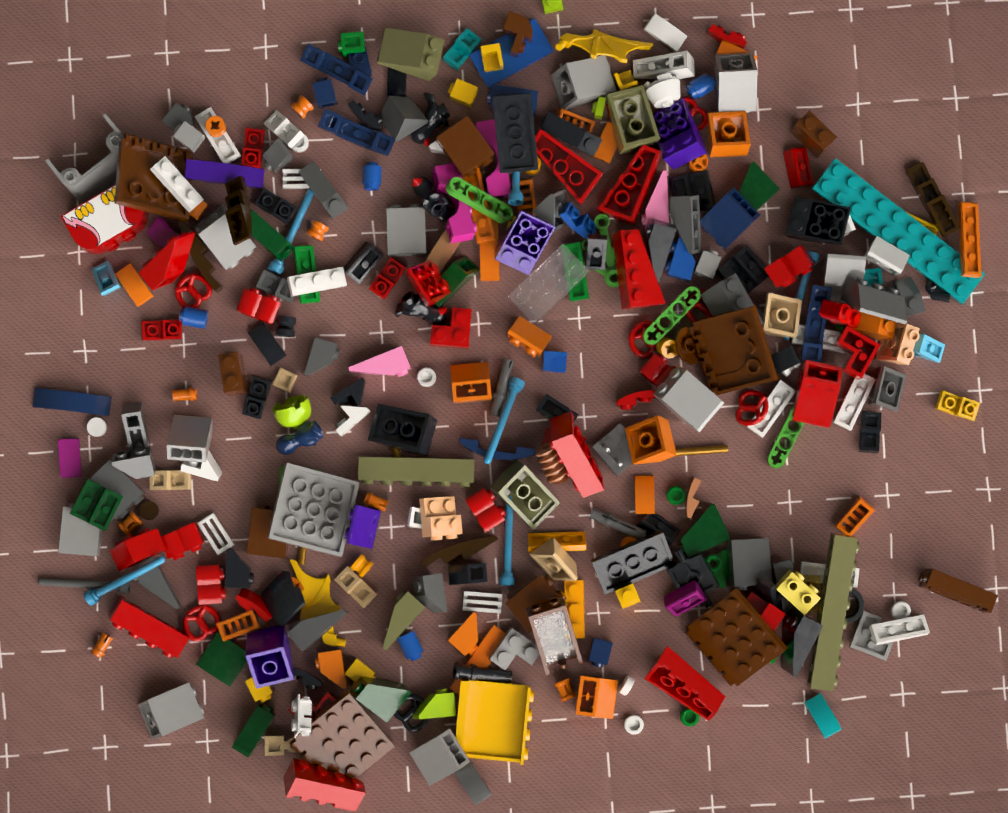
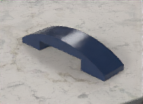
M309 43L300 59L305 64L328 74L362 95L366 94L373 80L371 76Z
M327 109L324 110L318 124L319 128L337 137L385 156H389L395 142L391 136L366 128Z
M812 285L805 322L801 361L810 360L821 363L826 319L820 316L819 311L823 300H830L832 287Z
M35 388L33 407L109 416L112 397Z
M460 438L459 442L465 448L485 457L487 450L478 448V440ZM517 447L516 454L495 451L492 459L502 461L524 459L535 455L536 449Z

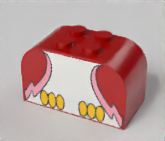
M116 185L60 216L76 244L88 253L97 255L107 251H115L120 247L119 244L124 241L130 242L134 240L136 234L140 233L148 223V212L114 204Z

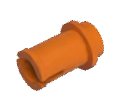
M189 387V389L173 390V401L191 400L193 402L197 399V389Z
M367 492L363 503L367 504V507L370 505L385 512L389 500L375 496L373 492Z
M102 632L96 645L91 647V653L99 658L102 655L105 656L104 652L113 638L107 637V634Z

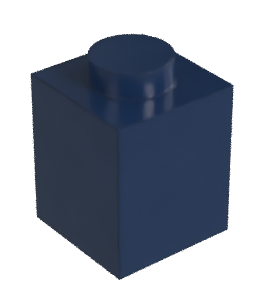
M320 78L316 80V83H312L319 109L337 105L331 79Z
M593 638L588 661H592L591 665L600 668L603 667V664L608 665L613 642Z

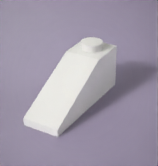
M688 51L633 60L634 79H657L656 76L671 73L672 76L676 75L677 79L695 77L694 58Z

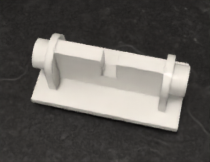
M298 694L295 700H292L291 711L294 712V719L291 721V731H294V738L299 733H302V736L305 737L311 733V718H304V715H311L312 701L308 696L300 699V694Z

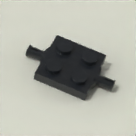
M681 548L676 549L674 553L679 562L667 569L673 583L679 589L695 580L707 597V601L703 602L705 608L710 607L713 603L709 599L708 594L712 590L719 588L720 584L702 552L692 557H685Z

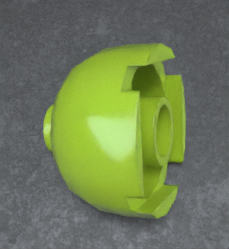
M305 395L285 399L286 402L283 405L280 402L272 407V411L277 422L284 427H293L294 430L309 419L312 410L310 400Z

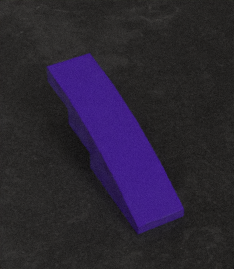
M186 159L185 179L225 184L241 175L245 178L246 187L263 189L265 170L226 163Z

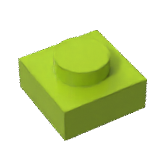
M542 0L545 14L563 11L562 0Z
M599 96L598 102L594 101L592 112L595 113L594 119L602 120L606 98Z

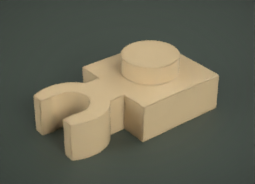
M285 735L264 736L265 756L285 755V749L292 753L296 752L289 744L294 737L285 741Z

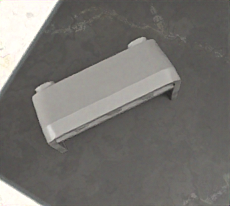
M106 113L103 117L114 129L106 139V144L111 153L81 176L74 168H67L60 172L49 159L45 160L80 204L116 185L119 141L124 136Z

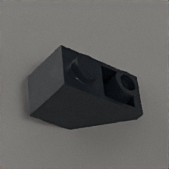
M486 563L448 566L449 585L488 582Z

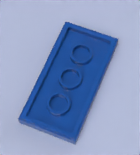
M535 18L529 21L533 30L532 42L524 41L526 47L523 54L519 53L518 58L510 55L516 37L506 34L490 43L500 44L503 60L502 70L485 72L481 49L469 55L488 89L493 84H498L554 52Z

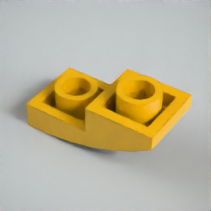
M940 391L935 409L975 421L980 403L946 391Z

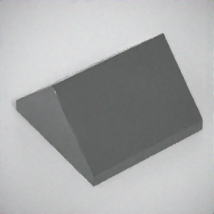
M388 96L379 116L396 143L428 123V120L411 97Z
M566 188L551 193L532 211L537 218L556 226L553 232L565 227V221L559 214L566 202Z
M885 366L878 367L868 405L898 412L906 375Z

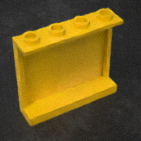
M461 678L455 738L468 758L518 762L520 765H523V761L528 759V748H525V741L530 739V729H527V721L532 719V710L529 709V702H533L534 690H531V685L485 680L469 681V679Z

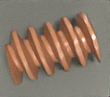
M549 442L535 452V456L540 457L538 462L543 463L541 469L545 470L544 475L549 476L547 478L548 483L562 484L570 479L566 474L565 465L561 464L558 460L556 449L553 450Z

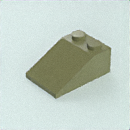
M385 28L377 63L430 81L437 75L444 39L427 33Z
M644 86L607 94L614 137L619 153L624 154L639 150L642 145L648 147L655 146L660 140V136Z
M515 460L490 486L533 530L560 503L538 478L518 460Z
M403 591L395 599L397 604L394 606L383 644L385 651L426 608L410 591L407 593Z

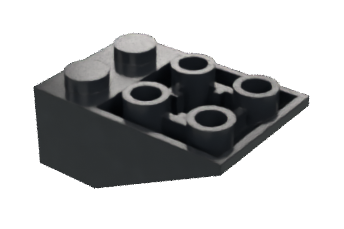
M795 196L786 234L789 238L808 242L842 245L851 207Z

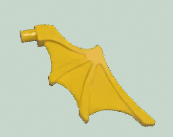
M594 29L592 34L587 36L566 33L560 37L559 42L555 46L558 51H561L564 47L569 49L574 45L586 50L593 59H596V55H606L614 57L619 62L627 63L626 55L630 51L635 49L650 50L653 47V43L621 39Z
M290 559L296 577L304 588L302 595L306 604L301 608L300 621L339 611L340 605H336L330 596V575L327 574L326 578L311 577L300 568L296 560ZM333 627L322 636L323 642L326 645L334 647H345L346 639L337 638Z

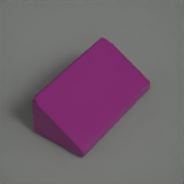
M158 217L146 232L160 248L167 245L166 241L170 237L178 236L161 217Z
M58 439L60 478L82 477L79 439Z
M695 580L664 596L665 608L675 617L707 601L706 595Z

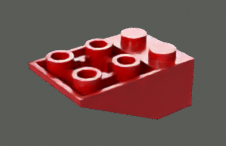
M194 231L189 233L183 232L177 237L176 235L170 237L166 241L167 245L159 248L154 253L155 257L147 260L142 265L144 268L138 273L152 291L172 284L184 272L195 236Z
M431 260L407 270L406 276L426 307L435 304L451 293L449 284L445 279H442L437 265Z
M810 360L803 362L799 369L792 421L830 428L841 386L842 367Z

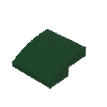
M86 479L69 514L106 531L123 496Z
M216 632L196 662V665L230 687L247 662L246 650L230 639L223 642L220 633Z

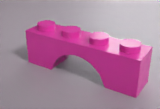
M495 119L476 122L477 130L495 153L498 161L495 171L486 178L488 194L496 199L508 197L512 190V179L509 180L508 173H500Z
M453 164L435 166L432 178L436 191L449 196L455 204L456 214L448 219L445 226L449 242L451 244L469 241L473 239L477 232L476 223L472 222L471 218L472 208L447 193L446 183L454 177L463 178Z

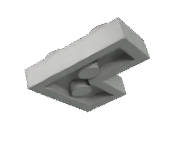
M863 611L849 647L887 661L893 643L874 645L869 627L880 623L882 618Z
M512 627L509 628L488 658L504 670L507 669L516 655L532 665L539 656L537 645Z

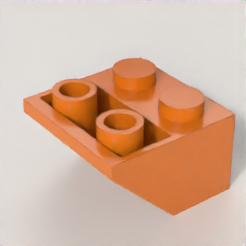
M521 316L518 317L507 333L508 342L516 347H519V345L524 347L525 353L532 357H540L552 338L551 335Z
M488 362L450 365L454 404L492 400Z
M580 675L575 714L613 719L618 680Z

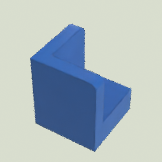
M544 351L543 372L565 373L567 352Z

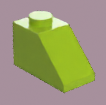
M437 689L436 693L429 694L413 714V719L456 716L454 692H448V689Z

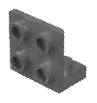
M618 424L592 447L593 451L616 477L632 464L625 427L622 424Z

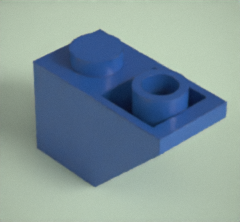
M679 237L677 242L673 241L670 251L673 253L672 260L668 259L665 270L668 271V277L689 282L696 261L692 254H689L682 238Z

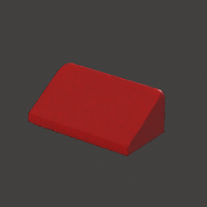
M806 147L784 151L783 155L790 188L813 185Z

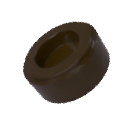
M146 501L140 506L139 513L145 520H154L159 515V507L155 502Z

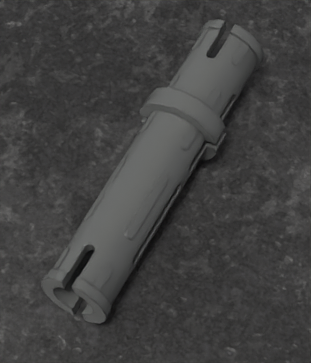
M502 359L494 393H492L493 399L489 415L496 417L501 415L504 401L507 399L506 391L514 364L512 360Z
M596 507L593 508L589 517L604 524V527L614 528L636 539L643 538L647 530L613 516V513L608 514Z

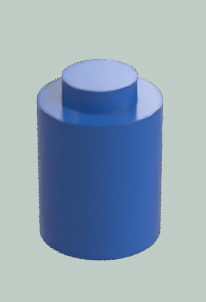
M185 306V309L180 311L179 321H182V325L205 329L209 311Z
M414 631L397 639L407 660L411 659L413 662L422 657L421 653L424 650Z

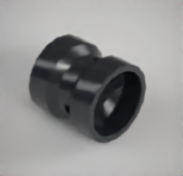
M277 316V323L279 325L276 329V336L295 337L294 325L296 324V318Z

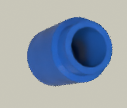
M704 73L689 82L686 89L693 100L695 98L699 99L714 90L715 81L711 75L707 76Z
M367 162V165L363 166L362 185H364V190L377 191L379 186H381L382 167L378 166L376 162Z

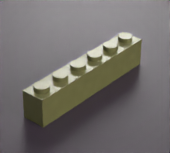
M359 457L358 480L362 481L363 485H374V481H381V485H393V482H401L403 486H412V482H420V486H431V483H439V486L450 487L451 483H458V487H470V484H474V459Z

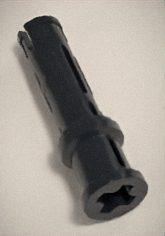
M455 662L453 666V679L456 680L458 678H466L469 681H475L476 679L508 683L512 681V678L504 677L505 675L512 676L511 670L479 668L475 664L461 665L459 662Z

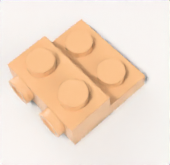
M897 323L894 338L880 341V347L875 359L899 365H909L914 357L913 349L916 341L919 339L918 332L920 328L909 324Z
M454 496L419 499L423 537H430L432 541L442 540V536H446V539L458 538L457 535L463 534L461 515H456Z

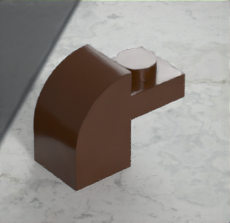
M509 11L503 26V33L516 37L510 55L518 58L519 53L523 54L526 47L524 41L532 42L533 30L527 18Z

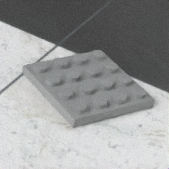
M285 463L267 538L342 557L346 542L344 536L346 528H349L351 521L349 520L351 508H354L360 482Z

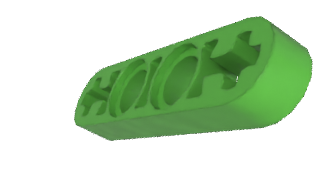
M454 177L446 183V191L449 195L502 224L513 217V211L510 206L463 179ZM469 191L475 195V200H471L468 197ZM485 200L491 204V209H487L484 206Z
M693 286L686 288L643 332L644 342L649 345L658 343L699 301L701 296L699 289ZM688 291H695V300L690 299L687 302L690 305L687 307L680 298L682 297L685 300L689 296ZM677 303L683 306L681 314H676L673 311V306ZM662 317H667L670 320L669 327H661L660 319ZM656 324L657 328L663 331V333L657 332L654 336L656 340L649 341L647 333L654 332L656 328L653 326Z
M794 404L768 454L767 463L772 468L783 466L804 425L802 422H797V430L791 431L788 428V422L793 418ZM782 437H786L790 441L787 448H782L779 444V440ZM777 447L780 451H785L786 453L785 455L781 453L779 456L781 463L774 465L771 457L777 455L778 451H775Z

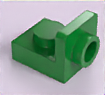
M363 31L341 33V40H338V50L343 53V58L347 57V54L365 52Z

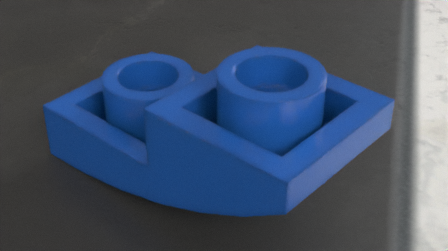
M571 201L564 203L559 215L575 232L588 239V234L595 233L596 226L594 221L590 219L587 213L580 215L578 209L574 207Z

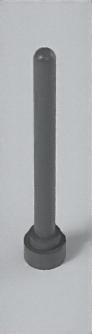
M38 579V584L41 586L99 589L111 583V581ZM131 581L116 588L117 592L129 594Z

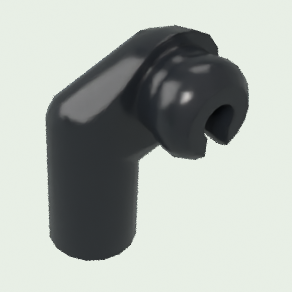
M932 280L927 282L925 286L926 291L932 300L949 303V293L941 292L936 282Z

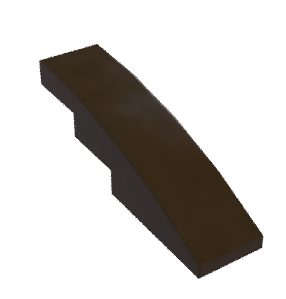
M924 162L905 170L914 190L942 237L961 229L944 194H941Z
M241 175L225 183L228 194L225 197L228 208L225 214L233 245L235 246L251 238L252 234L249 196L245 178Z
M180 220L178 222L181 233L192 232L183 221ZM194 236L189 253L203 277L219 293L223 288L210 275L216 269L203 256L209 250Z
M496 536L458 543L442 549L420 562L424 568L439 558L446 564L460 554L467 560L498 539Z

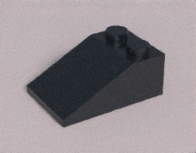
M378 404L368 441L409 453L428 456L437 419L430 414Z
M793 608L784 616L782 642L787 646V649L781 653V668L792 676L797 677L823 625Z

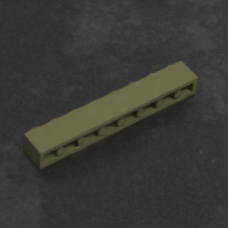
M830 534L817 622L823 625L812 646L806 683L811 689L833 691L834 686H837L838 676L836 671L837 667L839 668L841 664L839 652L840 648H843L844 645L842 633L843 629H846L847 626L846 610H849L850 607L848 596L849 591H852L853 588L851 577L852 572H855L856 569L855 553L859 551V541L854 536Z

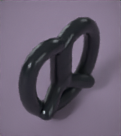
M413 693L406 699L412 700V707L404 715H401L397 710L394 716L402 721L408 731L417 732L426 726L429 719H423L417 726H411L408 723L419 708L417 702L420 704L424 702L422 697Z

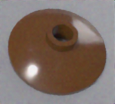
M689 327L681 328L675 338V347L678 356L684 363L694 365L701 360V358H698L694 346L699 341L698 339H692Z

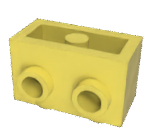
M789 570L775 584L776 589L801 613L806 615L821 599L817 595L819 591L812 584L807 586L803 582L805 578L797 570L795 573Z

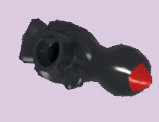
M424 92L423 96L428 101V108L425 112L428 123L412 132L411 138L415 143L429 146L432 131L442 124L449 127L446 119L450 115L444 103L437 105L434 95Z
M419 176L412 180V188L415 194L423 198V209H426L431 216L439 217L442 222L452 216L454 209L449 207L448 199L442 193L433 190L432 182L427 177Z
M410 291L402 297V303H398L395 311V317H399L402 314L413 317L424 316L422 319L426 320L430 325H442L446 320L447 308L432 305L426 307L418 293L415 295Z

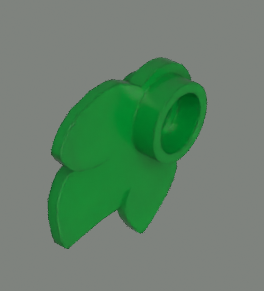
M722 550L717 555L711 554L705 558L709 566L710 561L716 562V566L714 568L710 566L720 584L719 588H725L726 579H729L727 550Z

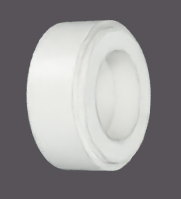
M305 134L292 147L293 151L301 153L308 148L309 141Z
M422 368L417 374V380L421 386L430 387L436 382V374L431 368Z
M92 418L87 424V431L94 437H101L107 431V424L101 418Z
M897 601L891 606L890 612L892 617L898 620L908 618L911 609L906 602Z
M627 675L621 683L618 692L624 696L627 695L634 684V678Z
M630 715L624 721V728L630 734H638L643 729V720L637 715Z

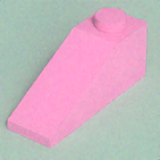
M667 171L662 172L644 215H641V225L645 226V231L648 223H652L653 218L669 223Z
M402 346L348 367L351 373L397 375L398 377L408 374V370L411 369Z

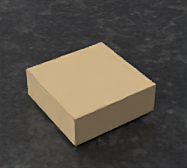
M280 368L272 385L290 393L298 375Z

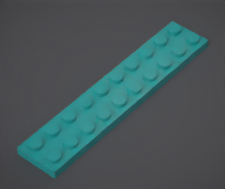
M834 158L812 187V190L827 202L851 207L850 216L853 222L874 238L878 236L909 254L907 263L930 281L936 282L940 289L949 293L960 304H964L984 277L985 273L981 271L982 276L979 278L961 276L960 254L838 159Z

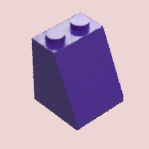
M285 625L248 632L245 656L256 689L294 680L290 640Z

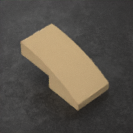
M180 470L155 471V476H150V490H191V474Z
M348 566L334 579L363 608L377 595Z

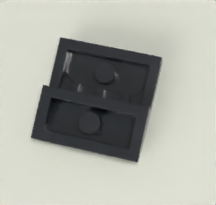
M708 170L668 179L672 196L699 195L700 211L712 209L716 205Z
M747 245L716 271L722 280L737 274L747 294L769 277L764 270L766 268Z
M284 570L261 593L267 609L280 626H284L306 604L301 589L294 587L290 573Z

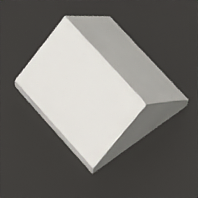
M876 236L864 254L867 260L894 276L901 274L910 256Z

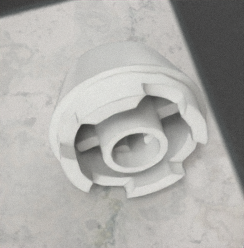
M671 73L656 76L657 80L651 84L648 81L644 84L647 98L655 108L670 107L680 99V80L677 79L676 75L672 76Z

